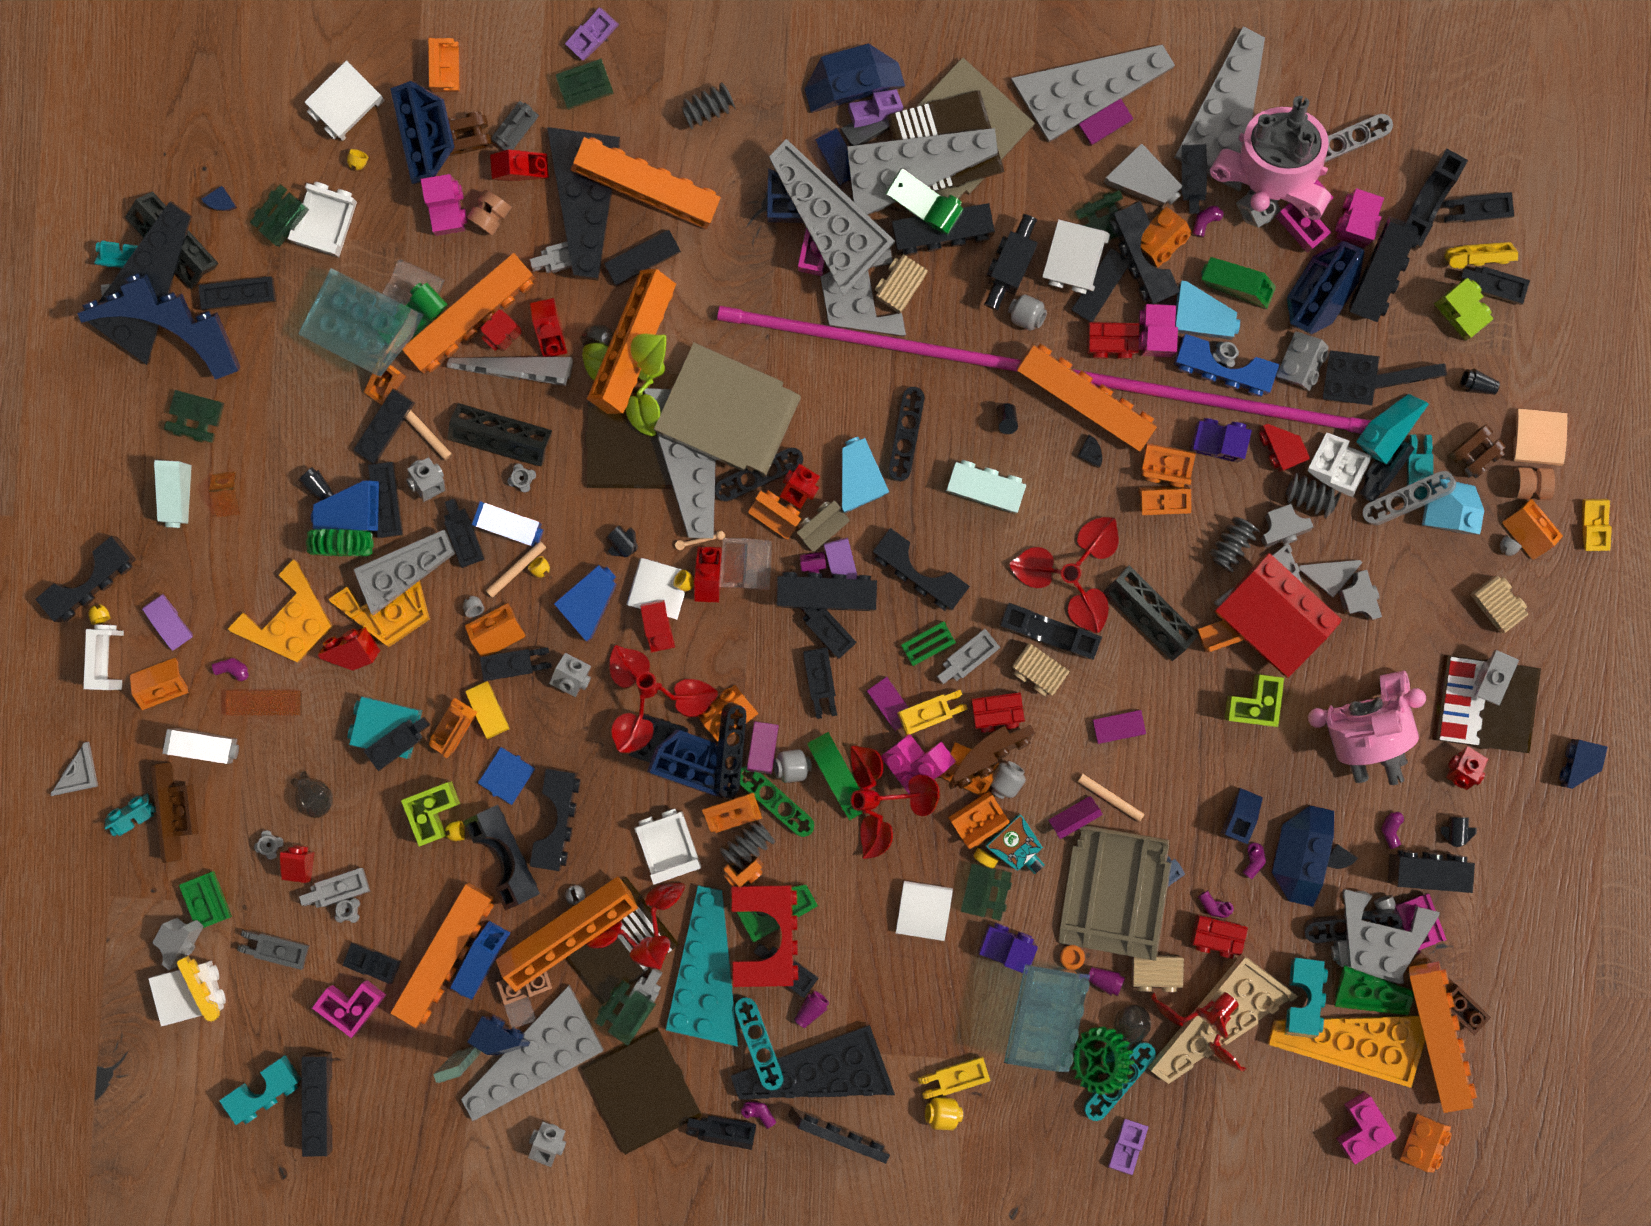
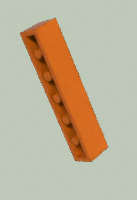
M592 137L589 139L583 138L571 167L573 172L706 230L712 221L721 198L712 189H701L695 186L689 179L676 178L664 168L656 169L651 167L647 161L641 158L633 159L626 156L623 150L614 147L612 149L608 148L600 140Z
M515 253L511 254L407 343L402 350L422 373L425 374L427 371L429 373L433 372L440 366L441 363L439 361L446 355L448 357L452 356L459 349L458 345L464 339L466 341L472 339L478 333L476 330L483 323L485 324L488 320L491 321V317L498 309L502 307L503 309L508 308L515 301L514 297L519 292L525 293L534 285L532 281L536 278Z
M658 269L640 270L587 397L588 401L607 414L623 413L628 406V400L633 388L637 384L641 368L637 367L638 362L633 359L631 354L632 340L637 335L644 333L656 335L659 325L664 319L668 303L673 297L676 283Z
M1032 343L1016 367L1017 371L1136 450H1142L1157 428L1152 423L1154 421L1152 416L1144 411L1140 414L1132 409L1134 405L1123 397L1119 401L1112 396L1114 391L1103 384L1098 387L1091 382L1093 377L1082 370L1077 373L1071 369L1072 363L1063 357H1060L1059 360L1050 355L1052 350L1042 343L1038 346Z
M618 876L497 958L496 963L502 978L515 992L637 910L638 906L631 891Z
M471 883L465 884L391 1011L392 1015L415 1028L421 1023L426 1024L432 1014L429 1008L433 1002H439L445 991L441 989L446 980L450 982L457 971L454 965L458 959L463 960L469 950V947L466 946L470 938L475 939L480 932L482 926L479 923L482 917L487 918L494 908V904L491 903L494 899L493 896Z
M1439 961L1409 967V976L1443 1113L1473 1108V1099L1477 1098L1474 1083L1469 1084L1467 1076H1471L1469 1062L1463 1061L1462 1053H1466L1463 1038L1458 1039L1456 1032L1460 1030L1457 1015L1452 1016L1451 1008L1455 1007L1452 993H1447L1445 985L1449 984L1446 969L1441 970Z

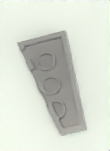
M445 530L354 569L372 615L378 613L455 554Z

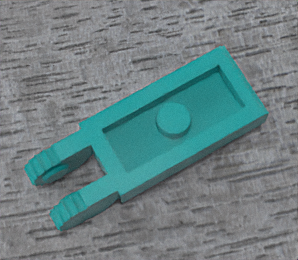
M1409 435L1408 443L1415 449L1407 459V486L1433 475L1432 435H1425L1424 454H1416L1417 436ZM1425 487L1417 488L1414 492V497L1418 500L1426 498L1427 489Z

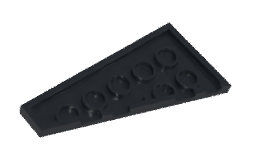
M547 127L574 278L598 281L613 189L571 171V167L584 137L588 139L590 137L596 138L604 146L611 149L613 147L619 149L620 137Z
M170 201L98 303L105 301V296L116 291H120V294H123L120 286L126 282L124 278L139 273L140 277L147 274L159 302L161 301V296L170 293L172 280L179 263V256L192 216ZM122 316L103 317L87 321L143 363L149 364L153 345L157 338L158 324Z
M870 1024L778 1057L777 1060L784 1081L783 1085L777 1090L771 1091L763 1087L755 1066L731 1074V1079L739 1099L895 1095ZM772 1063L768 1067H761V1072L767 1070L769 1075L766 1083H771L772 1086H775L779 1076L773 1075L770 1069L775 1067V1064Z

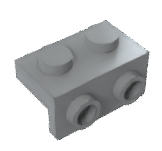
M1295 331L1276 376L1281 380L1299 385L1305 390L1310 391L1318 380L1319 369L1322 363L1328 357L1329 346L1322 339Z

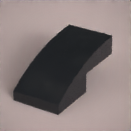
M351 942L343 966L363 975L372 976L387 984H393L401 960Z

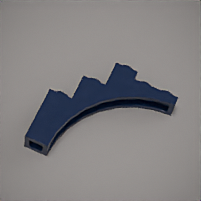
M139 273L124 278L126 282L120 286L123 294H120V291H116L105 296L106 300L97 303L96 300L89 301L83 304V309L77 313L81 323L97 318L122 316L158 324L177 334L191 345L206 362L215 380L237 372L241 367L217 312L210 314V311L203 312L195 316L197 320L194 321L183 294L175 295L174 292L161 296V301L159 302L147 274L140 277Z

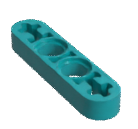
M741 998L735 1005V1013L763 1087L771 1091L777 1090L783 1085L784 1077L759 1008L751 998ZM746 1002L749 1006L753 1005L750 1014L752 1018L757 1016L758 1021H750L744 1025L743 1021H748L745 1013H740L743 1003ZM753 1025L760 1026L762 1029V1035L755 1040L751 1039L748 1035V1030ZM760 1049H768L771 1055L769 1061L766 1063L759 1062L757 1052ZM772 1063L775 1064V1067L770 1068L773 1075L779 1076L775 1086H772L771 1083H766L769 1075L767 1070L761 1072V1067H768Z
M1140 1041L1131 1048L1134 1053L1129 1055L1130 1058L1133 1056L1136 1060L1140 1056L1139 1048L1146 1049L1147 1047L1149 1048L1147 1051L1149 1057L1143 1056L1138 1061L1142 1064L1140 1068L1135 1063L1131 1065L1135 1070L1134 1075L1128 1078L1129 1082L1122 1083L1123 1088L1118 1090L1116 1096L1102 1095L1110 1103L1107 1106L1104 1102L1100 1105V1114L1096 1112L1093 1115L1090 1114L1092 1111L1090 1105L1094 1104L1096 1106L1101 1101L1097 1097L1098 1094L1095 1092L1088 1098L1084 1104V1111L1089 1119L1093 1121L1102 1120L1153 1062L1156 1052L1150 1043Z

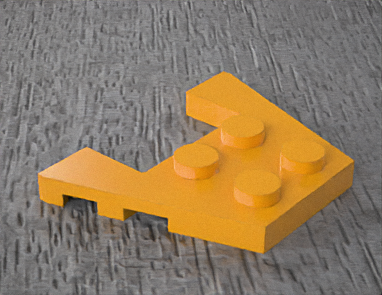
M420 581L375 615L371 614L367 603L361 607L349 587H345L329 598L332 604L341 609L363 628L366 627L368 632L388 647L430 620Z
M293 559L279 574L296 591L293 598L263 629L248 615L242 613L228 630L295 662H300L333 626L311 589V585L304 576L298 561Z

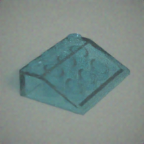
M331 268L298 334L381 377L413 337L423 314Z
M1025 964L1004 1063L1050 1071L1069 1072L1070 1066L1073 1063V1050L1079 1036L1080 1020L1084 1013V1001L1089 990V974L1063 967Z

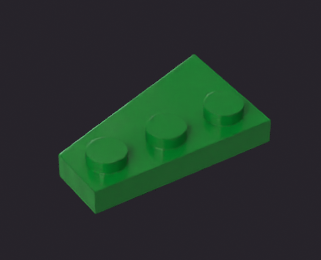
M807 884L792 887V890H797V905H793V915H797L798 918L818 907ZM759 911L737 912L753 942L780 928L775 918L767 913Z
M1344 965L1334 998V1005L1339 1008L1409 1015L1414 996L1412 990Z

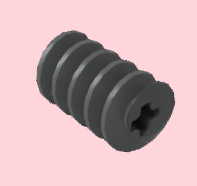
M721 82L719 83V91L713 86L710 87V95L704 90L701 91V99L693 94L692 103L684 98L682 110L690 129L693 130V121L702 126V117L711 122L712 113L717 118H720L721 109L726 114H729L730 105L735 110L736 108L727 87Z
M1295 472L1285 494L1288 495L1287 503L1290 504L1295 498L1297 499L1296 507H1299L1305 502L1306 511L1315 506V514L1317 515L1321 510H1324V518L1326 519L1333 513L1341 492L1334 496L1335 489L1332 487L1325 492V484L1323 483L1316 488L1315 480H1311L1307 485V477L1303 476L1298 481V473Z
M1239 517L1232 518L1235 526L1227 525L1226 529L1230 534H1221L1224 542L1216 541L1215 545L1218 550L1211 549L1209 551L1213 557L1212 560L1231 573L1234 570L1230 564L1239 565L1236 555L1245 556L1241 548L1250 549L1251 547L1247 539L1256 540L1252 532H1260L1251 523Z
M760 821L759 825L753 822L750 823L751 832L745 828L742 829L744 838L735 835L737 844L728 841V851L722 847L720 848L721 854L736 872V866L742 870L745 868L743 860L748 863L753 861L751 854L757 857L760 856L758 847L765 851L768 849L766 841L772 844L775 843V839Z

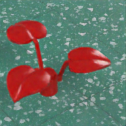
M1112 517L1097 518L1081 528L1077 542L1080 547L1086 549V552L1076 564H1066L1062 570L1052 568L1054 558L1047 549L1042 547L1030 548L1010 562V568L1015 576L1024 584L1033 588L1048 586L1052 581L1051 573L1061 574L1065 582L1074 583L1081 595H1076L1070 600L1068 605L1069 617L1076 625L1094 633H1099L1105 626L1109 613L1108 600L1104 593L1096 588L1090 589L1085 593L1078 582L1082 576L1080 565L1090 553L1097 559H1105L1116 552L1119 545V535L1116 519Z
M615 645L612 650L609 663L612 680L622 688H630L636 682L640 694L638 717L634 714L626 713L619 716L612 725V738L617 751L620 753L636 752L645 747L652 739L654 732L653 724L642 718L645 699L655 696L658 690L671 700H676L677 711L686 717H696L703 714L718 696L717 690L711 685L695 679H685L678 682L674 688L675 695H672L661 683H657L654 674L650 673V662L647 656L637 650L623 648Z
M851 746L853 774L856 783L861 787L860 790L852 793L851 805L857 811L862 810L863 814H870L864 818L860 829L863 847L862 858H875L885 853L893 840L891 825L888 822H882L883 816L872 811L880 804V801L910 798L911 810L918 816H928L932 814L938 804L940 790L937 782L932 777L920 774L913 776L909 780V794L879 796L877 792L870 789L876 786L875 780L879 779L883 773V761L880 754L872 748Z
M680 882L662 884L652 889L646 896V905L652 907L651 917L654 937H646L641 940L640 944H637L624 930L620 929L622 927V921L620 920L586 945L591 948H603L612 944L618 935H622L634 947L630 952L633 962L645 967L661 969L670 948V940L666 936H659L656 911L657 909L666 910L673 906L681 897L685 884Z
M1223 992L1215 1002L1211 1000L1208 1005L1202 1008L1196 1007L1195 1012L1187 1017L1179 1016L1170 1007L1158 1001L1155 993L1151 995L1161 1014L1179 1027H1182L1183 1023L1199 1015L1217 1033L1213 1043L1211 1041L1208 1043L1212 1052L1228 1066L1239 1071L1246 1070L1245 1067L1240 1066L1238 1061L1228 1051L1221 1047L1219 1042L1220 1037L1228 1038L1227 1022L1231 1019L1230 1015L1239 1006L1238 1002L1231 995Z

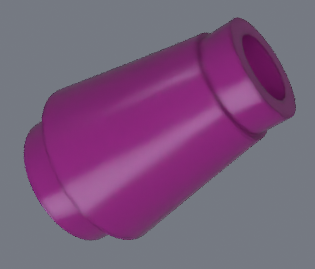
M1094 967L1091 968L1087 977V981L1110 996L1112 994L1119 995L1125 980L1124 977L1120 976V973Z
M817 991L808 994L794 1020L801 1027L806 1028L827 1011L829 1001Z

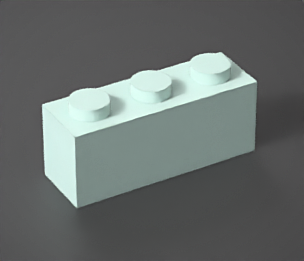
M961 460V463H955L946 492L1013 514L1018 513L1026 488V484L1021 483V478L1012 475L1004 478L998 476L999 471L987 467L982 471L975 468L976 464L966 460Z

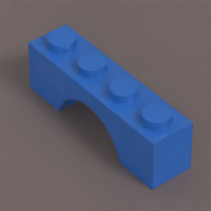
M1188 334L1182 337L1173 365L1179 366L1178 370L1181 372L1192 374L1194 371L1202 374L1201 378L1212 382L1219 379L1225 381V386L1233 389L1243 387L1249 389V394L1258 397L1271 392L1279 367L1277 363L1258 357L1253 358L1243 368L1229 369L1223 367L1213 358L1210 352L1209 341Z

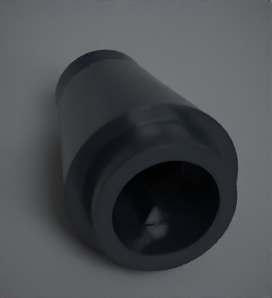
M1473 368L1472 370L1466 369L1464 371L1460 386L1466 392L1495 395L1499 390L1500 382Z
M311 467L298 479L302 484V488L321 501L334 494L319 469L316 471Z

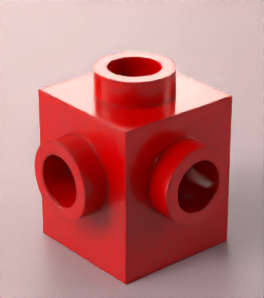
M799 464L794 472L789 470L783 480L786 486L780 497L801 509L807 498L812 500L817 493L819 487L816 486V483L820 476Z
M1467 746L1449 761L1447 767L1450 770L1446 778L1451 780L1457 787L1464 788L1465 790L1470 789L1474 785L1478 786L1485 777L1483 770L1488 762V758Z

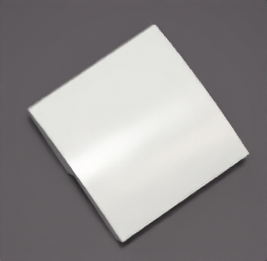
M1326 432L1308 471L1326 485L1353 497L1370 462L1371 455L1348 447L1349 440Z
M640 558L626 605L641 609V604L665 600L668 617L677 619L685 591L674 587L673 580L682 569Z
M904 881L896 933L944 941L953 888Z

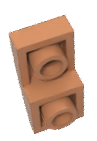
M547 971L516 992L504 979L495 982L503 1006L552 989Z

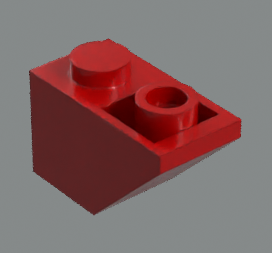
M508 149L490 155L491 175L494 180L522 181L549 178L546 153Z
M550 298L530 303L532 322L543 357L568 354L555 299Z
M1270 424L1260 427L1259 438L1264 447L1268 446L1271 453L1268 456L1269 461L1274 469L1277 468L1281 472L1310 459L1299 435Z
M720 547L697 548L694 578L695 602L719 603L722 548Z
M366 627L359 630L351 629L339 638L333 636L323 642V647L318 653V657L354 671L373 663L381 650Z
M293 845V847H288V850L280 852L281 880L301 883L310 882L315 852L308 851L307 846Z

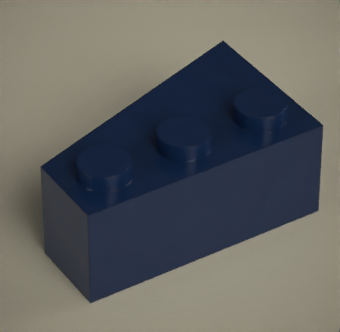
M768 168V222L804 223L777 172Z

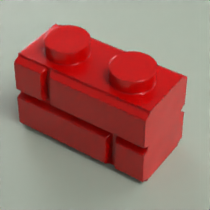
M498 309L491 317L492 320H488L481 327L484 333L481 338L494 351L498 348L501 351H505L512 344L511 340H516L522 334V329L503 310Z
M1090 322L1088 324L1087 354H1093L1094 359H1107L1108 355H1118L1117 359L1128 360L1132 359V355L1138 354L1139 323Z
M1021 692L971 699L974 727L980 728L981 733L995 731V726L1005 725L1006 729L1019 728V723L1025 722Z
M1197 914L1190 943L1196 945L1195 950L1210 953V950L1213 949L1220 951L1219 956L1234 959L1235 955L1240 956L1243 953L1248 927Z

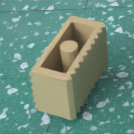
M904 254L901 259L897 257L894 259L888 269L891 271V274L887 280L882 278L875 288V291L878 292L876 299L899 314L902 313L928 272L927 269Z
M1493 576L1472 592L1470 596L1500 633H1506L1528 615V612L1525 611L1527 606L1520 597H1515L1510 592L1512 587L1504 577Z
M1031 643L1026 645L1011 666L1015 669L1013 675L1023 682L1029 679L1036 684L1033 689L1043 696H1046L1047 693L1053 696L1070 672Z
M1157 955L1156 961L1132 957L1131 985L1137 987V991H1152V987H1162L1164 992H1177V987L1183 988L1184 958L1180 955Z

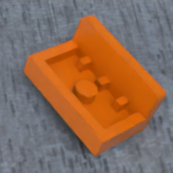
M1166 206L1144 231L1141 238V251L1151 258L1156 267H1160L1170 259L1172 254L1181 245L1188 241L1192 232L1187 222Z
M1147 443L1141 474L1146 477L1145 480L1160 483L1161 479L1170 481V485L1176 487H1184L1185 484L1191 485V474L1196 453Z
M769 490L766 494L760 491L755 498L756 501L748 511L749 514L788 540L802 521L798 517L800 512L789 504L786 508L779 504L780 498Z
M736 685L724 690L720 697L713 701L703 714L698 716L717 741L719 740L721 712L726 704L734 702L744 707L747 715L746 723L758 714ZM737 711L731 714L730 717L733 718L734 715H737ZM735 732L729 734V736L727 737V739H728L730 736H732Z
M990 791L948 817L968 849L982 844L986 838L1002 831L1010 823Z
M757 857L738 873L728 863L723 868L726 871L724 877L732 886L737 884L741 887L747 881L752 884L762 875L761 868L764 864Z
M1417 1114L1400 1160L1423 1171L1434 1173L1435 1169L1438 1170L1443 1160L1441 1153L1444 1146L1446 1147L1450 1142L1452 1136L1450 1132L1451 1126Z

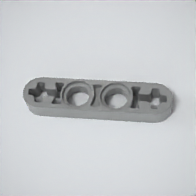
M1378 114L1329 135L1328 142L1330 143L1332 139L1340 140L1342 150L1334 152L1328 145V157L1325 158V162L1387 136L1393 128L1392 119L1386 114ZM1378 120L1380 123H1386L1384 132L1381 129H1377L1370 134L1369 129L1375 127L1378 124ZM1356 129L1362 130L1365 134L1364 141H1354L1352 132Z
M1447 471L1437 472L1368 503L1363 509V517L1371 525H1381L1449 495L1456 488V480ZM1443 477L1446 480H1450L1447 483L1448 487L1446 489L1442 486L1434 488L1437 492L1436 494H1433L1431 487L1428 485L1430 482H1432L1433 486L1439 485L1441 483L1440 479ZM1419 487H1425L1428 491L1426 498L1422 500L1414 497V492ZM1396 497L1403 498L1405 502L1400 510H1394L1391 507V502ZM1386 502V507L1391 512L1387 515V512L1384 510L1378 513L1379 518L1377 519L1369 517L1372 514L1371 509L1376 508L1377 511L1384 509L1382 504Z

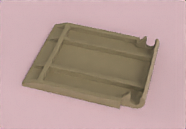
M962 58L917 107L931 101L944 100L980 90L991 128H995L997 148L1002 160L1035 123L968 61ZM985 178L965 183V185L936 191V193L947 198L949 195L960 199L964 193L969 196Z
M693 342L654 431L741 471H744L745 468L751 472L756 470L761 473L762 477H766L801 396L782 387L784 382Z
M1084 825L1079 828L1081 836L1077 840L1078 846H1073L1059 943L1156 961L1172 863L1167 862L1169 840Z

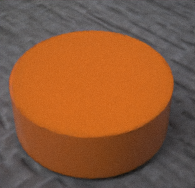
M1067 945L1060 952V961L1065 968L1076 970L1083 965L1085 954L1080 947Z

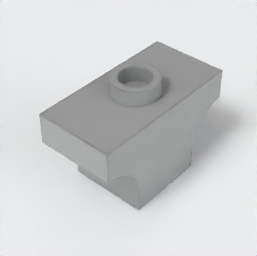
M1289 504L1267 513L1265 518L1269 529L1268 533L1262 536L1261 541L1264 548L1283 542L1284 545L1290 544L1298 540L1297 536L1310 532L1313 529V524L1310 518L1304 519L1297 516L1292 505Z
M1362 570L1353 573L1351 585L1346 589L1338 591L1345 614L1360 612L1366 616L1367 620L1382 617L1377 603L1379 593L1376 586H1372L1368 571Z
M1494 650L1490 658L1483 662L1474 684L1477 685L1474 696L1500 706L1519 660Z
M178 918L162 924L152 943L160 949L163 956L162 965L165 968L171 970L177 967V961L194 951V943L204 927L200 922L196 920L185 924Z

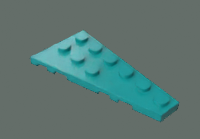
M698 885L666 1031L738 1046L723 890Z

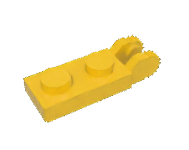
M1511 242L1463 245L1446 249L1444 258L1448 261L1450 267L1460 269L1464 268L1468 263L1474 266H1482L1485 263L1491 262L1507 264L1509 261H1518V251Z
M961 690L945 696L944 694L897 712L905 735L950 719L952 715L967 710L966 704L958 705L951 710L947 704L948 700L959 698L962 695Z
M188 955L177 961V965L204 1018L208 1022L215 1021L220 1016L219 1006L217 1002L209 999L208 996L211 995L209 986L205 981L201 982L197 974L200 972V968L196 960H191Z
M983 1056L936 1070V1073L921 1076L918 1078L919 1084H927L931 1081L939 1080V1088L929 1089L922 1093L924 1099H929L989 1082L990 1078Z

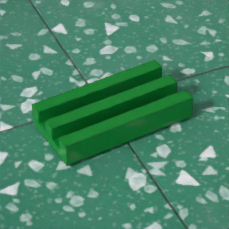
M943 621L903 643L901 646L912 666H915L956 642ZM941 628L943 629L944 633L911 651L909 650L908 646ZM945 637L949 640L917 659H914L912 656Z

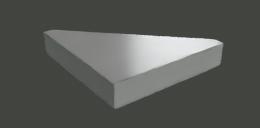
M1355 560L1300 565L1299 570L1329 596L1334 597L1362 562Z
M89 742L82 744L81 749L62 774L60 781L54 790L51 791V796L98 786Z

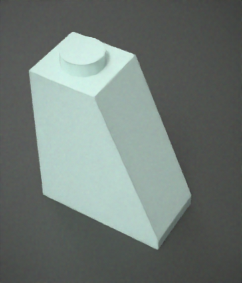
M155 460L157 520L165 523V527L180 528V524H188L192 465L179 461Z

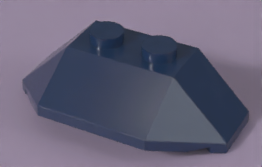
M868 43L821 56L804 90L810 111L814 113L871 97L875 92L900 89L905 87L899 62Z
M409 81L390 88L411 183L415 185L420 183L421 179L437 175L454 149V142L444 99Z
M1341 241L1336 246L1313 256L1287 296L1290 324L1311 335L1333 324L1359 283L1365 251L1346 241Z
M676 729L656 747L647 772L723 798L714 789L718 750L716 743Z
M1309 805L1282 824L1271 873L1289 902L1313 907L1324 883L1334 838L1335 811Z

